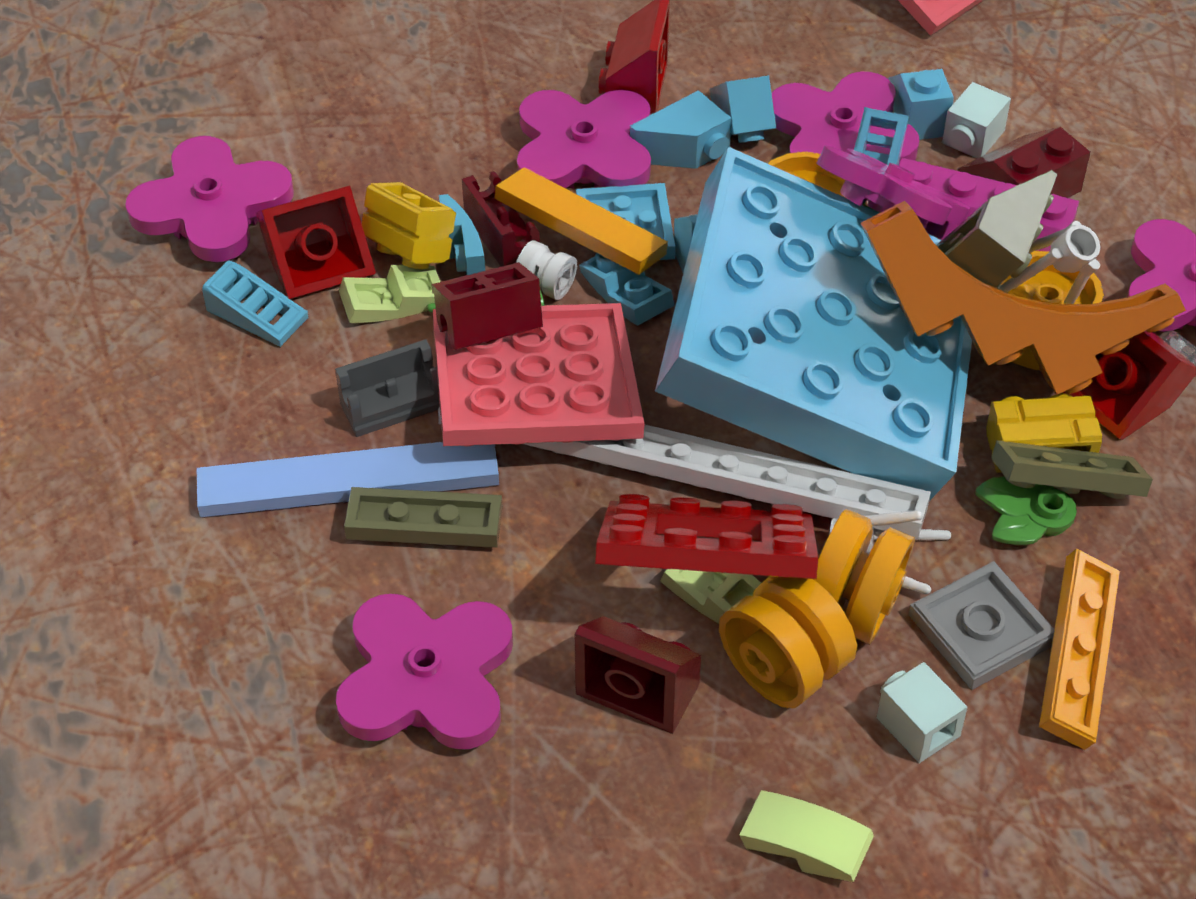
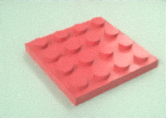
M621 303L541 306L543 327L456 350L450 346L447 331L440 332L436 309H433V331L443 446L468 447L491 444L519 445L542 442L569 443L573 441L643 439L644 418Z

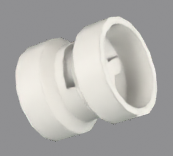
M534 240L527 243L516 262H520L539 278L540 288L544 295L557 300L563 298L569 291L577 271V260L575 257L563 252L554 254L550 252L547 245Z

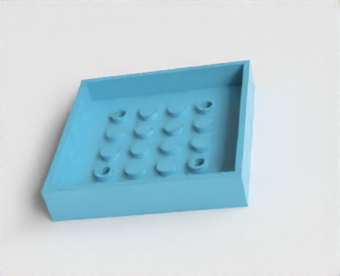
M727 147L705 182L655 392L853 474L930 491V501L953 477L957 470L972 339L961 316L953 319V326L940 334L927 336L925 333L918 337L911 328L860 224L879 214V212L863 205L859 206L845 197L731 147ZM929 235L931 240L936 245L942 241L934 236Z

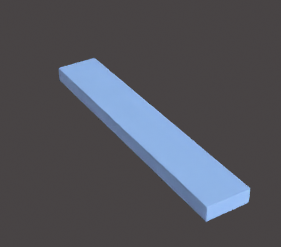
M443 442L200 467L197 468V507L200 517L348 502L351 487L440 492L499 485V473L495 444L465 447L443 446Z

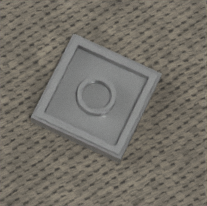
M994 561L910 604L909 616L971 690L1052 647L1054 628Z

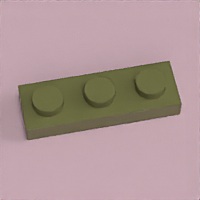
M996 441L991 457L1004 474L1006 480L1022 488H1033L1035 484L1054 486L1058 490L1072 494L1080 493L1082 489L1099 491L1105 496L1123 499L1126 495L1147 497L1153 481L1152 477L1133 457Z
M351 487L344 524L346 539L498 548L503 509L502 495Z

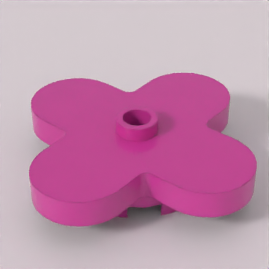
M873 72L849 74L830 92L803 83L782 85L771 93L776 129L795 137L790 144L789 153L812 152L821 154L825 145L844 152L847 148L854 150L864 108L892 112L896 94L895 87L889 79ZM910 124L907 125L900 161L902 158L914 161L917 158L919 135ZM871 126L870 133L894 138L895 130ZM870 144L866 146L868 151L887 155L890 154L891 150L890 148Z
M542 90L530 94L522 101L519 109L520 127L525 135L533 141L526 144L518 153V171L525 167L563 188L574 189V182L583 184L594 182V188L641 185L648 182L651 174L650 153L642 144L630 137V125L650 116V105L643 96L632 91L615 90L602 94L588 104H581L564 92Z
M197 136L183 141L174 149L171 156L173 176L148 181L135 187L126 198V210L131 226L140 233L147 235L173 233L179 239L184 236L188 238L189 247L195 256L205 261L223 262L236 258L249 246V226L251 222L254 225L257 223L256 212L291 202L294 189L291 173L282 164L273 161L235 164L231 149L226 142L212 136Z
M825 145L817 161L820 167L845 179L840 193L850 201L861 206L864 199L867 206L880 213L906 201L914 210L924 228L928 221L939 225H944L945 221L960 225L970 210V207L961 201L913 180L915 176L913 172L893 163L887 165L853 149L847 148L844 152Z
M1155 219L1147 221L1136 230L1131 247L1132 258L1146 273L1137 277L1132 282L1127 297L1165 283L1179 294L1186 311L1174 316V322L1159 331L1182 329L1185 324L1196 327V235L1186 226L1172 220Z
M399 594L375 596L359 607L353 618V633L356 647L368 661V664L349 675L341 683L336 695L339 720L349 734L361 740L379 741L392 737L401 730L407 729V726L412 725L426 727L437 741L454 749H471L481 746L495 735L501 722L500 699L495 688L484 676L503 664L509 657L513 647L512 624L508 615L501 608L491 603L474 601L461 604L438 619H431L415 601Z

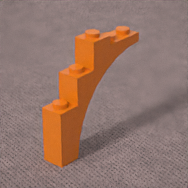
M906 201L860 223L911 328L918 337L925 333L927 336L940 334L953 326V319L961 316L978 354L988 366L993 363L997 365L1010 363L1023 354V348L1030 346L1047 384L1057 395L1062 392L1071 394L1083 390L1092 383L1091 378L1103 373L1095 355L1099 353L1103 355L1115 353L1129 344V338L1144 331L1151 333L1162 330L1174 322V316L1186 311L1179 294L1165 283L1127 298L1095 304H1050L1011 295L981 282L952 262L931 240L914 210Z

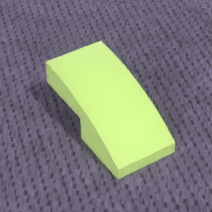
M391 265L387 278L343 277L339 293L350 323L386 321L428 311L427 305L435 303L431 284L440 282L434 266H430L427 269H414L404 265Z
M667 569L660 580L686 603L718 624L720 617L745 596H753V591L761 584L753 575L675 569Z
M763 790L760 791L739 834L746 849L796 858L802 872L854 882L874 837L870 828L839 813L800 799Z

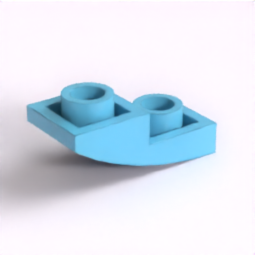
M448 194L439 195V202L456 212L454 231L449 234V238L452 239L449 259L455 258L457 272L466 271V275L485 271L483 247L473 222L462 207Z
M598 253L595 254V257L579 264L581 273L607 303H621L623 316L637 326L675 306L672 290L645 276L644 272L638 275Z

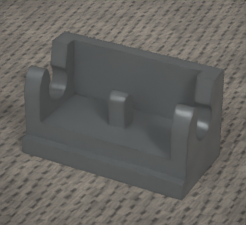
M426 339L335 369L340 405L356 437L437 411L440 407L437 367L434 368L431 347Z

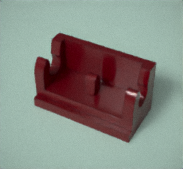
M494 171L490 172L489 179L491 184L488 189L479 192L480 187L473 175L463 178L464 211L473 222L478 235L501 267L516 263L527 243L532 240L540 242L538 229L530 221L525 224L515 209L495 199V187L502 182L497 173Z
M520 262L431 284L432 293L435 298L440 332L447 331L450 346L455 350L543 327L539 278Z

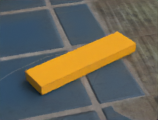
M525 167L495 187L496 200L638 275L667 254L668 241Z
M1076 548L1066 556L1039 727L1086 750L1096 743L1120 571Z

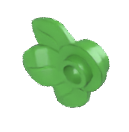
M1003 476L993 477L983 482L975 491L978 498L1002 514L992 533V539L1001 543L1015 545L1034 544L1043 535L1056 536L1063 533L1075 521L1077 508L1074 500L1065 492L1054 489L1053 486L1035 484L1033 488H1022L1009 483Z

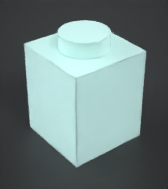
M972 82L947 111L942 143L977 159L984 156L1005 131L1011 98Z
M923 662L907 673L899 671L893 674L883 684L877 719L914 759L921 763L961 736L967 706Z

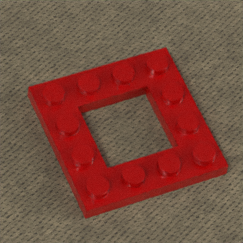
M623 494L619 496V501L609 502L596 542L595 564L817 579L818 552L812 514L802 513L803 508L797 505L775 504L772 505V511L751 510V504L742 501L721 502V508L701 507V501L694 498L676 497L670 499V504L649 503L650 498L645 495ZM697 536H698V537H712V538H719V539L697 538Z

